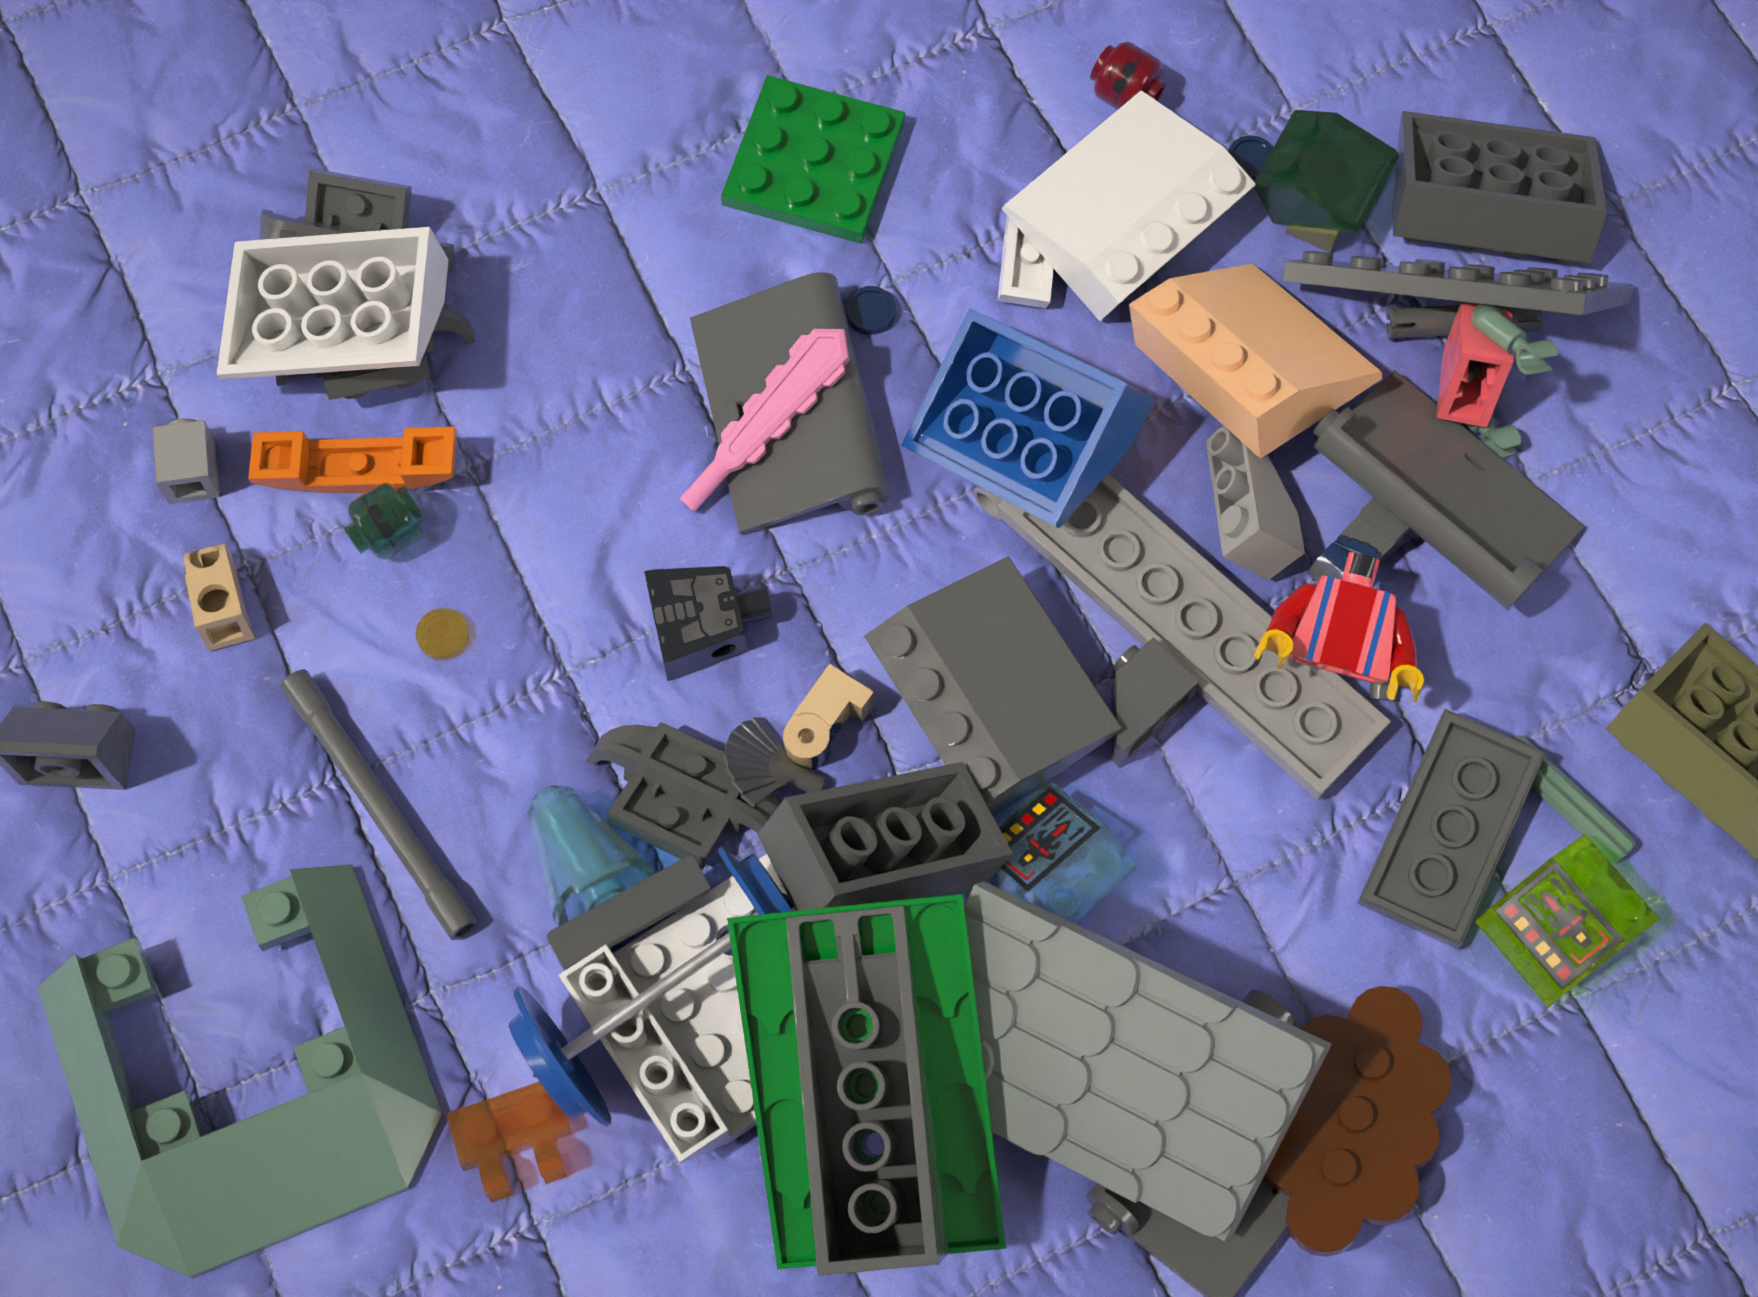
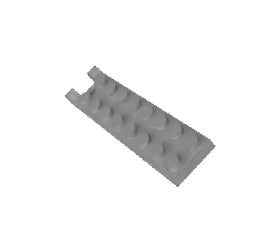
M1109 474L1103 478L1060 529L979 486L973 489V495L984 511L997 520L1002 519L1141 644H1147L1154 637L1199 680L1196 693L1315 799L1318 800L1390 724L1391 721L1337 673L1289 660L1286 661L1282 669H1277L1276 666L1279 658L1276 653L1270 650H1264L1259 660L1255 659L1254 651L1267 631L1272 617Z

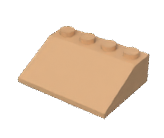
M1253 263L1169 278L1129 304L1135 346L1260 459L1324 418L1332 409L1336 410L1382 380V372Z

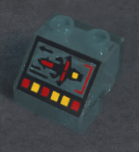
M1044 783L997 823L1013 855L988 882L1001 890L1075 924L1133 873L1138 866L1102 821L1055 783Z

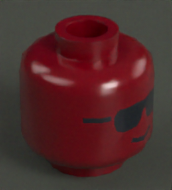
M1123 42L1116 47L1112 45L1107 46L1097 59L1090 75V79L1095 82L1094 92L1096 96L1117 110L1141 90L1158 101L1166 86V83L1160 80L1162 74L1160 60L1131 42Z

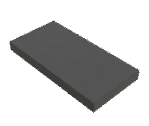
M1444 709L1357 904L1459 950L1546 752Z

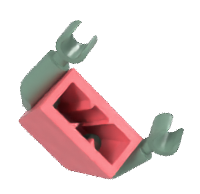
M1467 302L1459 306L1444 347L1436 418L1465 423L1474 434L1481 433L1482 442L1503 458L1515 454L1514 446L1521 443V436L1514 425L1509 424L1495 429L1491 423L1494 419L1492 416L1514 362V353H1516V363L1520 372L1523 374H1537L1552 371L1551 366L1545 362L1544 358L1557 356L1558 349L1555 343L1548 339L1535 342L1526 341V333L1513 323L1512 314L1508 310L1500 309L1495 305Z

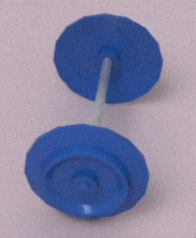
M721 846L717 849L731 874L757 911L755 915L794 911L787 893L781 892L754 853L740 861L724 847ZM727 933L570 1043L542 1006L526 989L521 986L514 989V997L519 1014L508 1025L512 1037L533 1071V1077L540 1081L547 1093L568 1117L576 1119L588 1113L606 1127L611 1124V1115L607 1105L577 1055L731 949L730 935Z

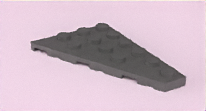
M1303 251L1302 259L1285 261L1283 281L1576 315H1586L1631 304L1633 284L1608 282L1609 276L1603 274L1577 273V275H1565L1564 278H1557L1558 270L1528 267L1527 270H1514V272H1500L1499 274L1494 273L1495 267L1465 264L1464 267H1449V270H1445L1446 262L1428 259H1415V262L1400 261L1399 266L1381 265V258L1351 256V262L1333 261V253L1319 251Z

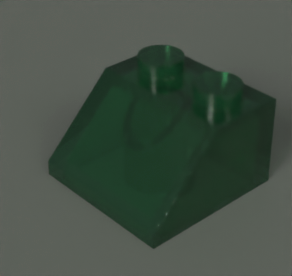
M1294 110L1256 177L1254 188L1273 224L1358 233L1395 166L1399 154L1396 149L1338 113Z

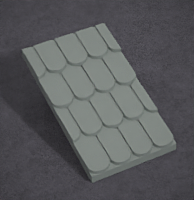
M981 882L974 884L966 901L965 911L993 1133L1033 1154L1045 1155L1134 1203L1140 1201L1203 1235L1215 1236L1224 1242L1233 1237L1332 1044L989 883Z

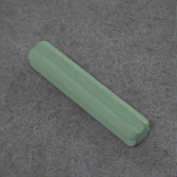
M1518 735L1513 738L1534 747L1524 736ZM1544 756L1531 788L1607 859L1613 863L1622 860L1634 847V838Z

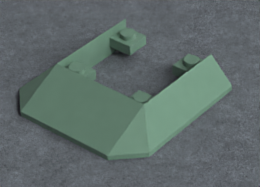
M352 864L289 869L291 877L241 896L257 944L262 951L310 932L312 933L344 1027L293 1047L309 1092L308 1094L207 1135H203L191 1095L185 1090L138 1109L107 1013L157 993L141 943L136 938L84 958H80L74 953L37 987L119 1247L193 1279L410 1189L444 1115Z

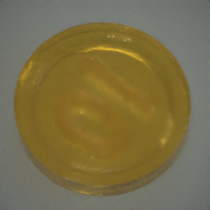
M439 608L428 612L421 618L416 628V640L421 651L434 660L444 661L457 657L465 650L469 642L470 633L465 619L461 614L452 609Z

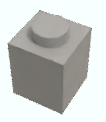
M182 418L171 421L169 425L153 427L156 484L167 502L173 504L220 497L217 442L205 420L196 421L194 419Z

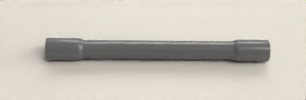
M301 669L287 676L281 682L280 689L304 724L312 729L423 893L426 904L452 941L458 940L470 933L478 925L479 921L454 884L445 878L333 714L331 704L306 669Z

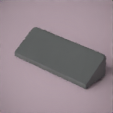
M692 855L686 856L549 931L547 939L561 967L565 970L604 945L610 948L710 893L711 887L696 859Z

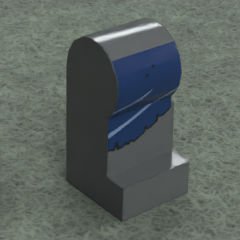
M1373 498L1361 509L1359 516L1338 535L1337 540L1330 544L1315 560L1308 574L1316 581L1322 575L1342 579L1349 552L1375 557L1380 560V567L1401 547L1410 528Z

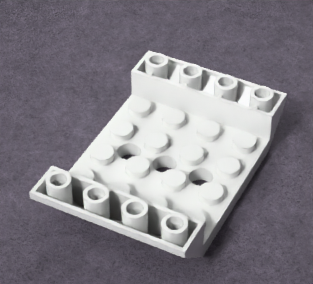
M764 855L759 859L781 892L786 893L768 855ZM733 876L710 890V893L682 908L613 954L607 945H604L558 975L591 1027L719 940V937L729 930L727 918L750 916L757 913ZM723 953L600 1039L680 1164L734 1141L757 1125L733 956Z

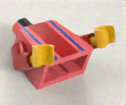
M1348 553L1342 579L1322 575L1316 584H1302L1277 606L1267 631L1254 651V658L1259 660L1264 650L1276 653L1279 658L1276 666L1277 669H1282L1286 661L1289 660L1378 685L1387 682L1389 674H1391L1386 692L1387 698L1390 700H1395L1398 687L1403 686L1412 691V700L1417 702L1424 683L1423 674L1417 669L1416 644L1406 613L1396 606L1395 594L1373 588L1380 560L1361 553Z

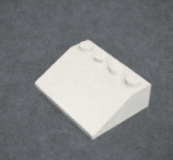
M1141 90L1001 209L1095 317L1101 321L1228 211L1256 184L1222 145Z
M419 227L235 242L217 376L220 379L419 366L445 302L449 261L431 228Z

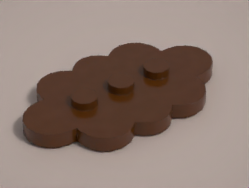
M1379 986L1366 990L1356 998L1347 1019L1324 1015L1312 1018L1300 1027L1301 1030L1332 1045L1264 1178L1271 1187L1290 1196L1286 1213V1224L1289 1234L1301 1249L1312 1255L1329 1257L1341 1254L1353 1245L1360 1232L1362 1222L1387 1226L1399 1223L1407 1217L1419 1197L1420 1181L1416 1170L1432 1160L1439 1146L1440 1131L1433 1114L1439 1111L1446 1102L1451 1091L1452 1076L1447 1062L1437 1051L1418 1043L1422 1028V1016L1419 1007L1408 994L1394 987Z

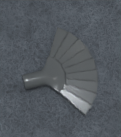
M753 717L751 720L741 722L731 732L725 744L724 760L727 766L726 771L732 779V785L741 793V798L753 807L786 786H793L808 793L822 789L824 776L794 764L787 755L786 750L782 749L764 718Z

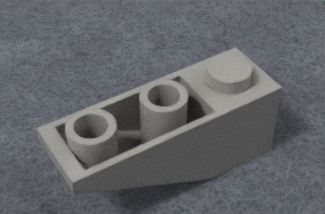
M1223 426L1206 440L1223 558L1269 580L1305 553L1299 515L1268 454L1260 459Z

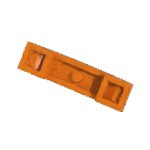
M455 427L404 428L403 437L309 440L304 431L253 432L248 479L252 484L317 493H380L429 486L454 478L457 430Z

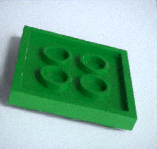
M767 75L722 191V206L862 244L905 124V112Z

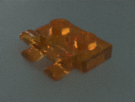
M540 1081L445 1113L461 1168L467 1171L479 1166L482 1185L491 1203L513 1196L502 1158L530 1148L534 1150L541 1177L544 1178L545 1184L567 1177L556 1139L571 1135V1128L567 1115L547 1093Z

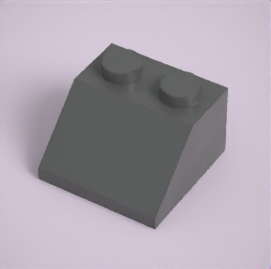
M47 701L35 702L33 707H13L0 723V766L19 785L126 790L135 729L119 709L104 704H91L87 706L86 710L67 709L61 704Z

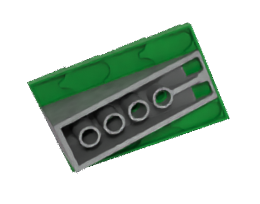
M957 894L727 918L777 1270L817 1266V1274L820 1276L939 1265L948 1254L1006 1249L998 1168L964 895ZM872 1133L880 1134L884 1141V1151L880 1155L870 1152L867 1147V1139Z

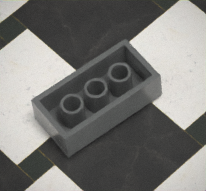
M963 762L786 797L757 834L795 911L947 896L972 890L974 884L987 883L1013 855Z

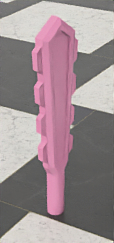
M813 329L809 335L800 336L789 350L790 359L785 365H777L765 379L767 386L761 394H753L743 406V417L739 421H731L721 433L722 443L718 446L715 459L679 498L687 507L695 512L729 473L742 469L746 464H755L766 453V444L771 439H780L791 428V419L796 414H805L818 401L817 393L823 387H832L845 374V365L850 361L844 329Z

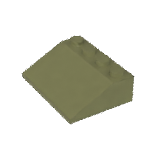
M1704 623L1635 694L1605 729L1618 739L1626 750L1634 753L1659 774L1668 786L1679 791L1700 809L1709 821L1720 826L1740 843L1751 857L1758 860V666L1708 624Z

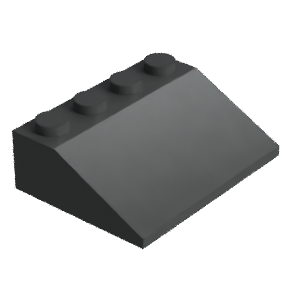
M1402 111L1392 207L1393 236L1403 237L1414 243L1433 241L1452 244L1464 250L1483 248L1502 251L1507 255L1515 257L1533 255L1548 257L1565 264L1574 263L1575 261L1592 264L1607 215L1596 137Z
M1009 556L906 606L864 636L945 765L958 762L964 763L993 818L1123 730Z

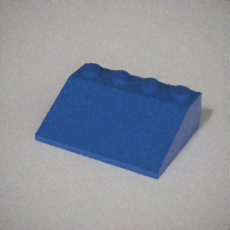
M969 308L901 446L1060 529L1132 447L1156 399L1110 374Z

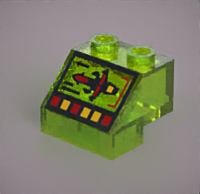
M1583 834L1552 856L1498 900L1475 923L1549 1008L1625 949L1660 918L1589 837Z

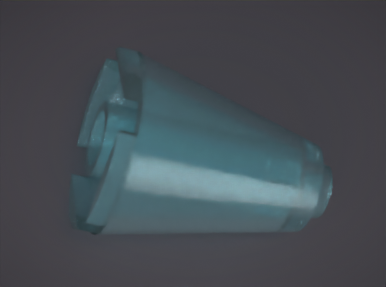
M553 785L542 789L534 796L528 808L527 817L552 915L557 926L566 923L655 874L652 866L572 787Z

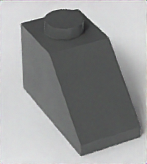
M1154 637L1141 649L1136 645L1130 647L1122 654L1113 667L1116 670L1111 689V711L1123 730L1112 737V761L1119 768L1194 698L1199 684V680Z

